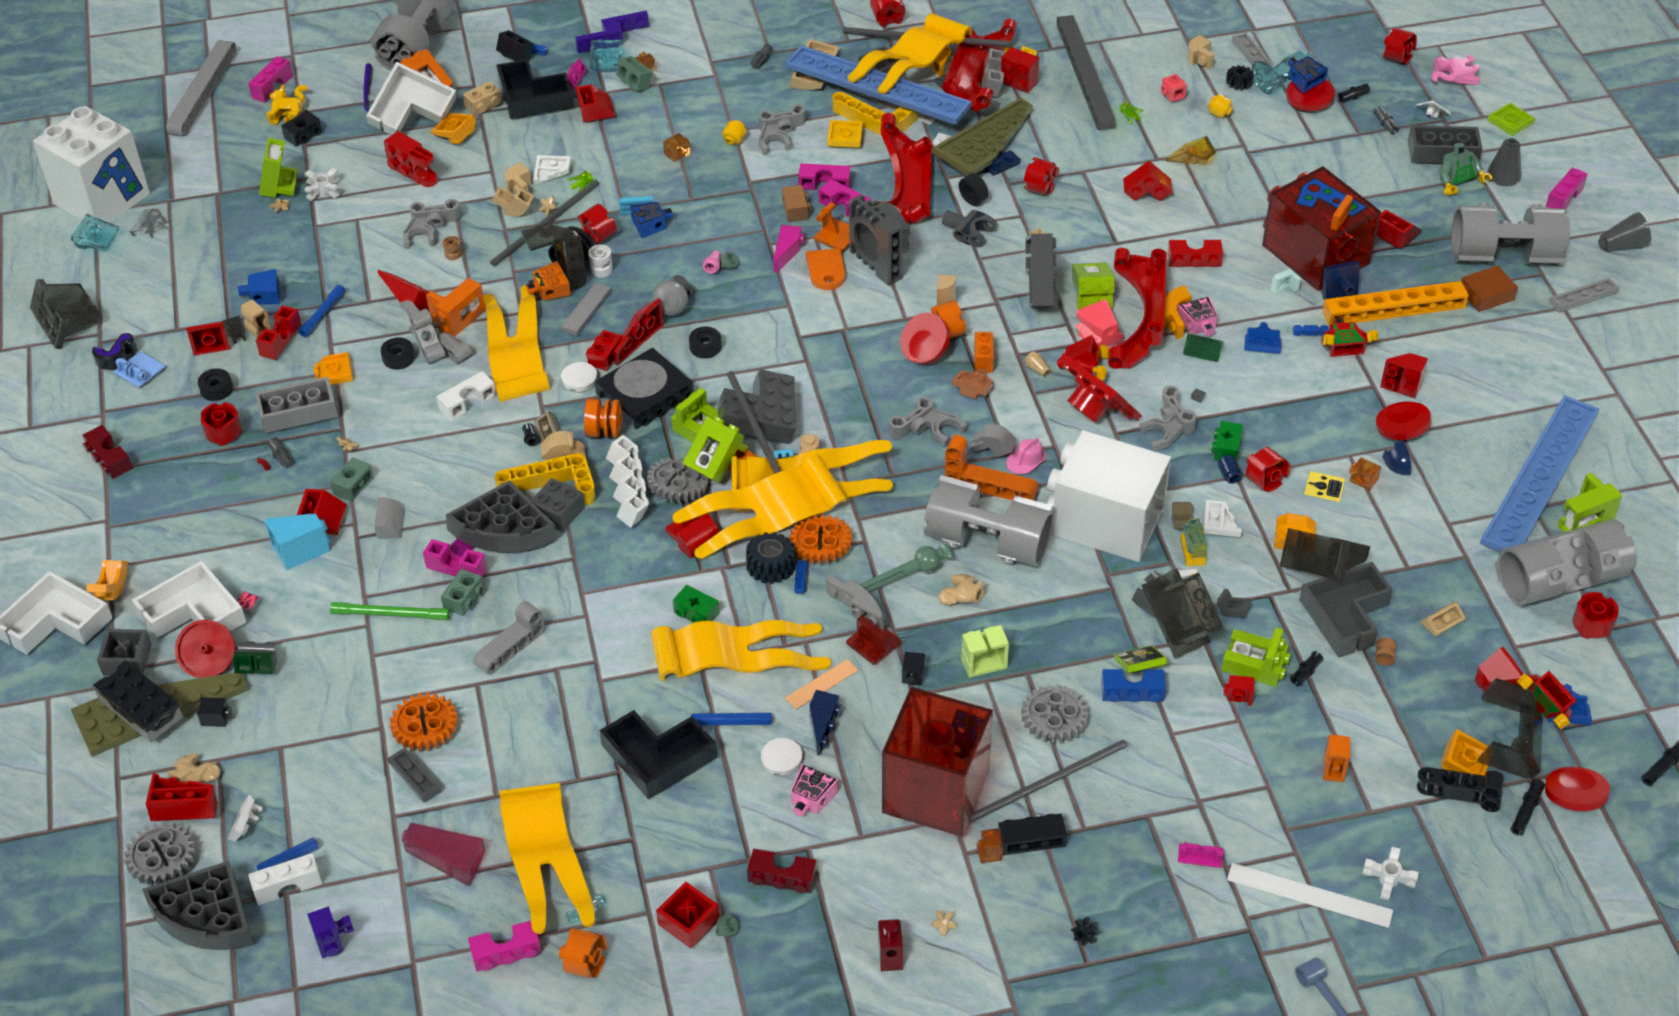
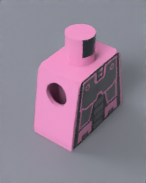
M1209 296L1178 305L1177 311L1185 327L1192 334L1195 335L1202 332L1206 336L1214 334L1217 313Z
M802 764L791 789V802L795 805L793 812L801 817L804 816L807 810L815 814L819 813L838 793V779Z

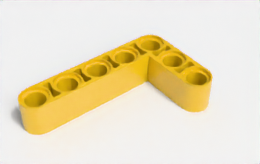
M835 92L832 95L833 112L851 121H863V127L881 135V117L885 112L844 92ZM901 106L892 113L896 117V127L902 132L918 120V112Z
M580 453L500 470L495 474L496 487L510 480L521 492L544 487L551 478L560 482L573 480L575 489L583 492L584 505L593 504L596 500L594 483L586 457Z

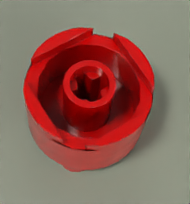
M902 0L870 1V7L880 26L884 27L892 23L899 24L903 21L906 10Z
M1393 28L1390 36L1387 35L1385 37L1384 45H1386L1383 58L1408 64L1413 57L1411 51L1416 48L1417 35L1410 31Z
M1037 157L1032 158L1034 162L1032 164L1029 163L1025 171L1024 182H1026V186H1024V189L1041 195L1052 193L1054 190V179L1058 176L1059 167H1056L1054 162Z
M601 204L593 205L577 216L578 221L583 227L581 229L591 237L595 245H598L617 231L613 218H608L606 214L609 212Z
M223 402L220 405L212 403L202 410L200 421L208 441L219 446H226L242 433L237 409L231 403Z
M1268 446L1256 454H1251L1247 459L1246 477L1266 492H1272L1283 484L1281 482L1283 477L1287 478L1290 472V463Z
M1588 592L1577 603L1572 619L1573 625L1580 632V635L1586 639L1609 636L1615 625L1619 607L1614 599L1604 597L1603 593Z

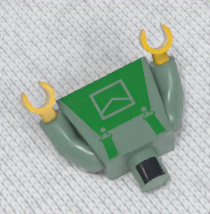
M1463 143L1454 144V151L1445 154L1443 164L1439 170L1440 180L1446 186L1444 194L1447 196L1457 194L1458 189L1454 185L1475 178L1477 174H1479L1478 180L1480 183H1486L1484 177L1488 181L1492 180L1491 174L1483 172L1484 168L1475 154L1465 149Z

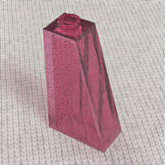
M411 822L408 829L404 830L401 839L405 852L468 886H471L486 851L482 838Z

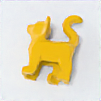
M282 84L280 89L270 93V98L273 100L271 111L266 112L269 123L277 125L281 116H287L284 118L286 123L300 115L305 101V96L301 92L307 91L308 87L306 85L296 87L294 94L298 98H288L285 93L284 84Z

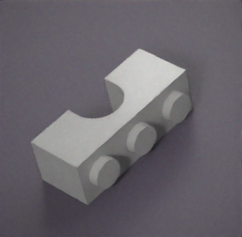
M990 48L984 62L983 88L992 89L993 96L998 97L1003 85L1004 72H1001V58L1005 52Z

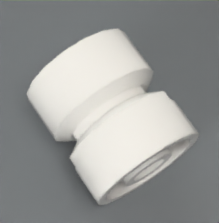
M606 245L591 247L588 251L591 274L598 278H604L612 274L611 249Z

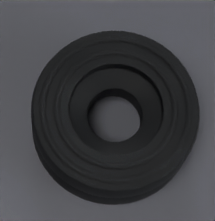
M971 173L959 181L960 194L970 205L976 206L988 198L987 185L978 174Z
M703 326L694 329L690 333L689 348L694 356L707 359L716 356L720 352L722 347L721 335L715 328Z
M391 338L381 346L382 361L390 369H404L414 361L413 345L406 338Z
M209 369L198 378L200 394L206 400H223L233 390L231 377L224 369Z

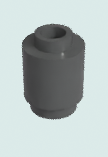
M675 275L670 279V281L678 282L685 288L688 298L692 295L693 286L683 276Z

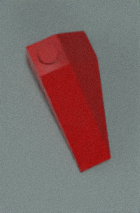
M378 269L377 273L399 302L411 300L419 311L423 309L429 311L426 294L430 290L423 289L419 285L408 282V280Z
M658 298L645 304L634 314L614 350L616 366H619L664 326L661 299Z

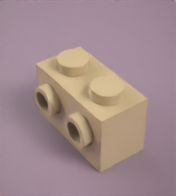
M491 81L463 93L464 106L474 116L502 104L501 91Z

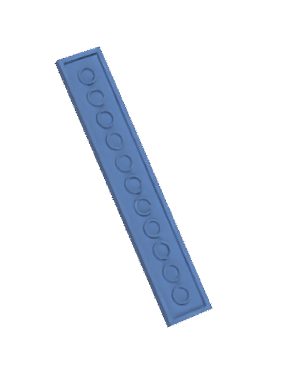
M803 45L785 62V68L955 125L972 106V101L899 78L887 93H879L878 87L886 78L887 73L871 69L858 81L849 82L848 75L855 70L858 65L857 63Z
M1563 396L1483 534L1480 544L1501 552L1504 548L1522 544L1528 540L1596 419L1599 408L1571 397Z

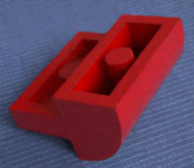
M708 514L681 524L673 522L665 527L666 533L678 543V548L690 559L695 556L696 548L719 533L717 525Z

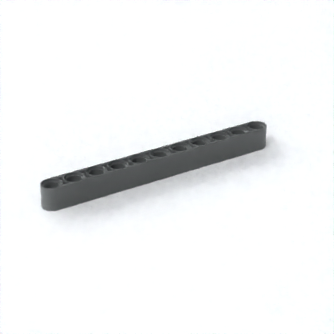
M1074 15L1057 17V29L1097 130L1114 128L1115 119Z

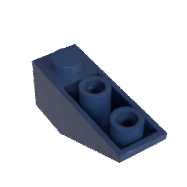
M815 690L809 705L810 722L816 752L819 756L823 748H827L829 742L828 735L834 731L835 718L840 716L842 705L839 704V695Z

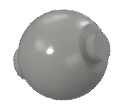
M675 281L660 283L652 295V301L658 298L661 299L662 314L665 316L678 315L685 309L688 302L685 288Z

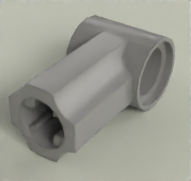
M444 332L440 334L438 341L455 364L472 354L470 346L465 341L460 342L450 333Z

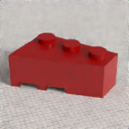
M153 773L145 804L150 821L215 818L218 801L214 786L211 784L191 780L186 783L178 781L176 777L166 779L159 777V774Z

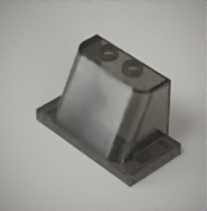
M36 279L30 310L55 349L63 348L65 337L98 323L100 312L80 283L46 284L43 279Z
M1288 528L1280 566L1342 580L1344 571L1367 560L1370 546Z
M1176 568L1141 585L1174 659L1211 642L1208 635L1224 629L1199 572L1181 577Z

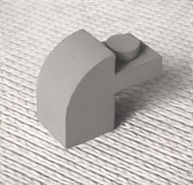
M985 424L982 432H978L973 436L970 449L975 453L989 448L997 457L1013 451L1016 438L1008 429L1001 425Z

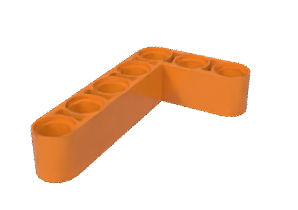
M953 435L945 452V476L976 484L981 487L980 493L1012 501L1014 496L1034 501L1039 489L1037 481L967 463L966 438L961 435Z

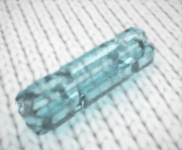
M603 894L593 897L594 911H596L597 907L600 909L607 904ZM571 909L565 913L566 919L570 924L578 921L579 914L576 909Z

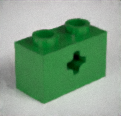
M1221 421L1220 427L1215 428L1214 439H1217V441H1213L1211 452L1215 453L1214 460L1219 461L1225 455L1234 456L1237 460L1243 424Z
M685 585L673 599L674 613L692 623L714 621L720 614L718 600L688 585Z

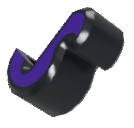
M130 333L120 334L109 351L93 347L92 355L96 365L102 369L115 370L118 368L116 364L118 358H125L128 361L127 354H134L137 351L134 336Z

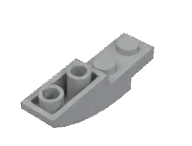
M832 576L825 579L826 592L831 598H835L846 606H850L851 615L856 619H860L880 631L884 630L881 609L868 591L851 579L846 583Z

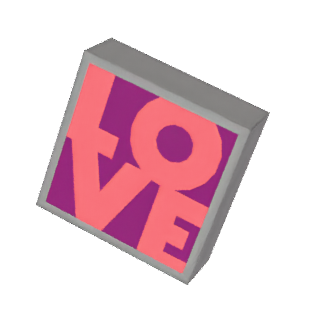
M243 591L236 601L242 607L244 613L252 615L262 600L260 596Z

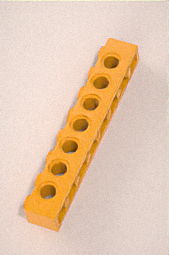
M1462 281L1325 299L1322 313L1328 326L1333 324V321L1337 318H1342L1344 322L1360 323L1466 308L1469 295Z

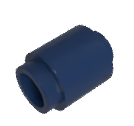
M1229 455L1223 456L1218 462V467L1224 480L1229 484L1237 483L1242 478V471L1236 458Z

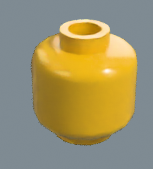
M1221 94L1213 95L1207 106L1209 112L1218 118H1223L1225 115L1229 116L1233 109L1230 106L1232 103L1231 99Z
M739 120L729 121L722 131V136L729 145L740 144L746 135L745 125Z

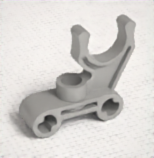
M795 104L791 107V111L776 114L768 110L759 113V129L761 130L759 147L762 155L768 154L766 143L771 140L783 142L787 151L791 149V142L787 133L791 132L793 127H798L805 123V107L803 105Z
M448 199L444 205L425 207L421 202L412 203L410 205L412 219L403 231L404 248H410L409 240L415 234L427 235L429 237V246H435L434 228L442 227L444 222H454L461 218L459 202L456 199Z
M411 300L400 302L401 309L406 311L412 325L409 327V331L415 334L426 362L429 364L445 357V351L438 341L429 311L427 309L419 311ZM424 331H427L428 337L423 340L421 335Z
M1166 386L1162 391L1163 408L1160 411L1163 420L1152 418L1147 422L1139 424V432L1141 434L1149 430H1159L1165 434L1162 439L1151 442V450L1154 452L1168 448L1181 433L1190 435L1196 431V414L1191 410L1182 409L1179 404V389L1175 386Z
M920 397L916 400L915 410L907 416L895 415L890 418L888 435L894 440H900L912 431L919 435L926 427H930L931 437L944 447L947 445L948 437L943 435L939 428L944 425H953L961 433H964L967 423L955 414L932 408L933 403L930 398Z

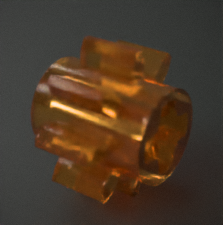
M642 52L639 56L635 57L636 60L651 70V68L655 67V59L651 53L646 54Z

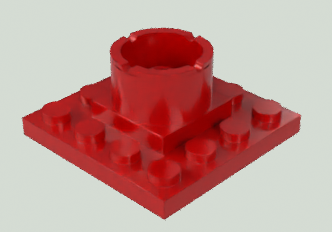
M1062 354L1059 359L1064 363L1063 367L1076 377L1074 381L1079 384L1067 400L1083 415L1088 416L1094 423L1098 422L1108 408L1113 412L1115 409L1119 410L1129 420L1134 418L1138 421L1142 415L1118 392L1068 355Z

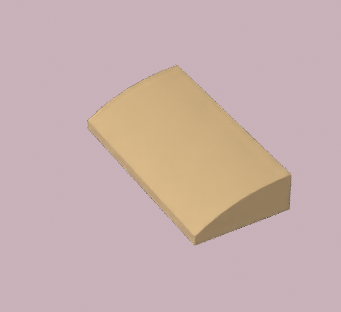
M809 39L806 47L836 56L839 51L837 46ZM794 71L790 87L803 90L821 89L825 81Z

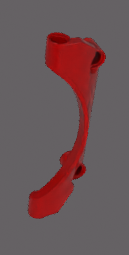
M1008 18L1004 20L999 31L985 36H978L972 28V34H966L965 37L1011 41L1017 28V23L1015 20ZM959 43L944 83L941 86L943 91L972 101L970 110L975 112L987 108L994 93L992 89L981 88L984 62L990 48L1001 51L1004 47Z
M885 113L881 117L880 131L889 152L895 175L894 194L887 203H891L900 211L907 224L909 220L916 224L930 216L933 145L926 136L916 142L910 139L896 127L895 115Z
M1126 248L1115 250L1114 268L1140 295L1144 307V317L1133 335L1121 344L1108 349V365L1113 369L1132 368L1149 354V346H1158L1162 343L1167 253L1163 249L1152 250L1150 257L1130 255V251Z

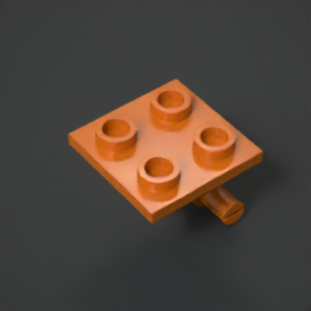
M830 202L827 207L821 209V213L816 218L819 222L823 221V228L814 236V240L833 248H840V251L843 252L850 245L849 224L832 217L831 211L835 209V204Z

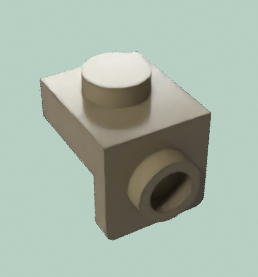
M1191 502L1172 503L1171 520L1174 528L1178 530L1193 528L1194 521Z

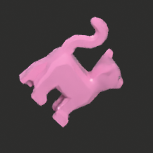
M1469 55L1467 58L1455 57L1451 59H1446L1443 56L1435 58L1431 79L1434 82H1437L1438 78L1456 84L1479 85L1480 77H1475V73L1480 68L1477 64H1474L1472 67L1470 66V63L1474 61L1472 55Z

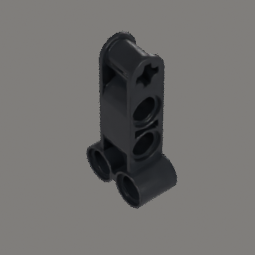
M1424 767L1418 771L1419 782L1417 783V790L1423 795L1479 803L1482 809L1488 812H1497L1500 809L1504 775L1498 771H1487L1484 776Z

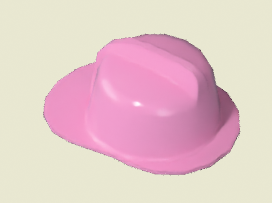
M1038 438L1022 440L1017 449L1007 458V468L1015 474H1027L1046 459V452L1039 443Z

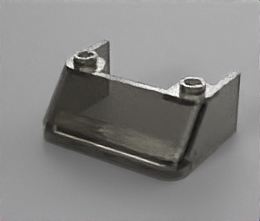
M552 223L521 231L530 251L554 244L556 261H558L569 281L570 291L579 289L586 284L582 239L576 231ZM538 292L534 293L538 301L542 300Z
M1496 678L1483 693L1481 699L1520 712L1519 737H1516L1511 742V747L1492 741L1480 755L1478 762L1526 779H1534L1541 771L1542 714L1534 694L1529 689L1525 690L1522 686Z

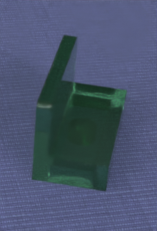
M1188 333L1183 354L1218 362L1224 341Z

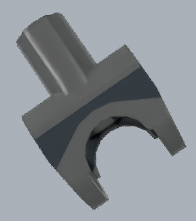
M947 210L942 218V224L955 229L953 236L956 240L974 247H980L985 241L980 231L993 232L997 227L994 218L978 210H971L966 217Z

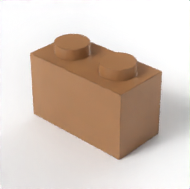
M802 185L782 187V201L787 221L808 220V213L811 212L810 203L806 202L808 201L807 192L803 191Z

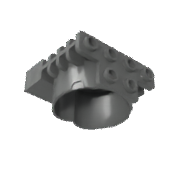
M863 195L851 199L849 202L850 252L852 254L856 253V257L859 260L862 259L865 265L869 264V268L872 271L875 270V275L886 285L890 286L902 279V255L910 249L908 240L910 230L907 222L900 211L891 203H879L877 200L873 202L865 201Z

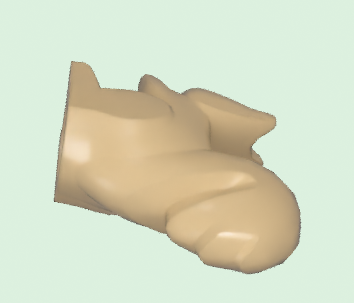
M968 574L951 575L950 577L953 580L951 583L957 587L942 589L938 599L943 605L948 606L957 602L978 604L986 593V590L983 589L984 581L981 580L976 584L974 582L975 576L970 577Z
M193 753L179 758L178 763L173 764L177 769L174 771L170 770L167 774L170 777H176L181 782L187 783L191 780L202 783L203 781H214L220 776L221 770L213 762H206L196 766L198 754Z

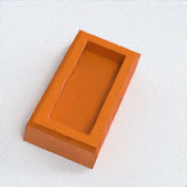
M1346 195L1333 214L1331 229L1336 231L1339 229L1351 211L1353 196Z

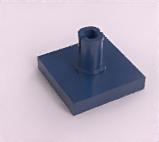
M1355 260L1324 267L1322 298L1325 300L1358 294L1360 263Z

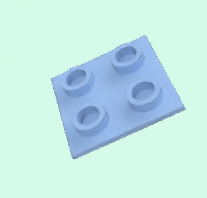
M140 351L128 361L125 358H118L116 360L118 368L114 373L139 388L163 370L165 365Z

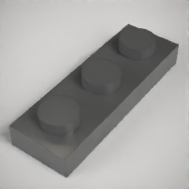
M406 748L401 749L388 758L389 764L422 802L441 792L440 786Z

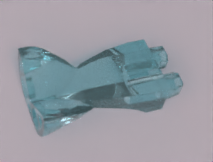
M1298 51L1283 59L1275 68L1262 61L1252 62L1253 81L1264 93L1268 95L1273 94L1285 82L1291 80L1289 78L1290 66L1288 65L1290 58L1296 57L1298 60H1301L1306 56L1313 59L1314 57L1310 52L1304 54L1302 51Z

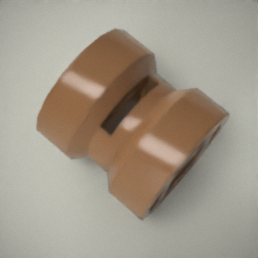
M456 236L444 238L442 243L445 258L448 260L459 259L462 256L459 238Z
M1387 637L1377 640L1375 661L1378 664L1389 666L1395 662L1396 641Z

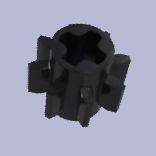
M1089 917L1083 918V921L1081 919L1075 920L1077 926L1071 929L1074 934L1073 940L1081 941L1082 946L1088 944V942L1091 944L1096 942L1094 936L1100 934L1097 928L1098 922L1090 921Z

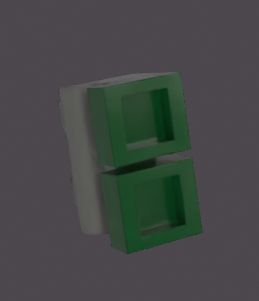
M254 641L239 643L238 652L233 654L234 672L253 674L255 670V674H273L277 664L276 644L274 642L256 644Z

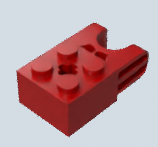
M399 131L384 140L387 164L392 170L401 173L403 176L424 187L434 186L438 182L436 173L428 166L434 162L433 154L424 149L421 143Z

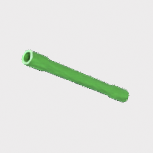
M331 602L330 604L331 614L414 617L432 620H449L450 610L448 608H413Z

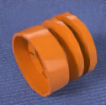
M587 399L584 412L585 436L600 437L601 430L604 429L605 438H609L611 432L613 438H619L623 422L620 400H614L612 405L611 400L606 399L605 405L602 407L600 399Z

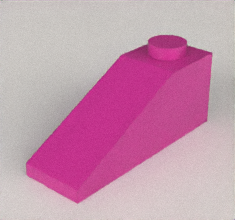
M781 225L773 258L774 273H778L800 251V246L804 244L805 239L801 226Z

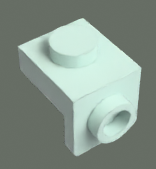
M1287 269L1273 276L1271 290L1276 293L1290 287L1294 292L1299 291L1301 279L1291 269Z

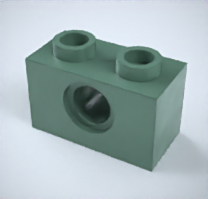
M352 457L330 481L333 494L352 502L374 478L372 466Z

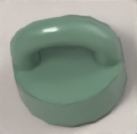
M727 251L722 254L720 268L730 270L737 266L738 260L733 252Z
M725 914L718 918L715 931L717 936L730 937L737 933L738 923L733 915Z

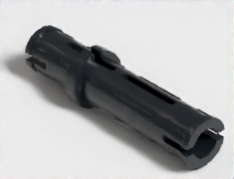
M1679 740L1673 747L1666 749L1664 755L1641 776L1644 784L1653 786L1672 765L1679 762Z
M1533 779L1528 791L1523 795V803L1510 828L1511 832L1519 836V833L1520 836L1524 835L1534 808L1540 803L1539 798L1545 787V783L1542 780Z

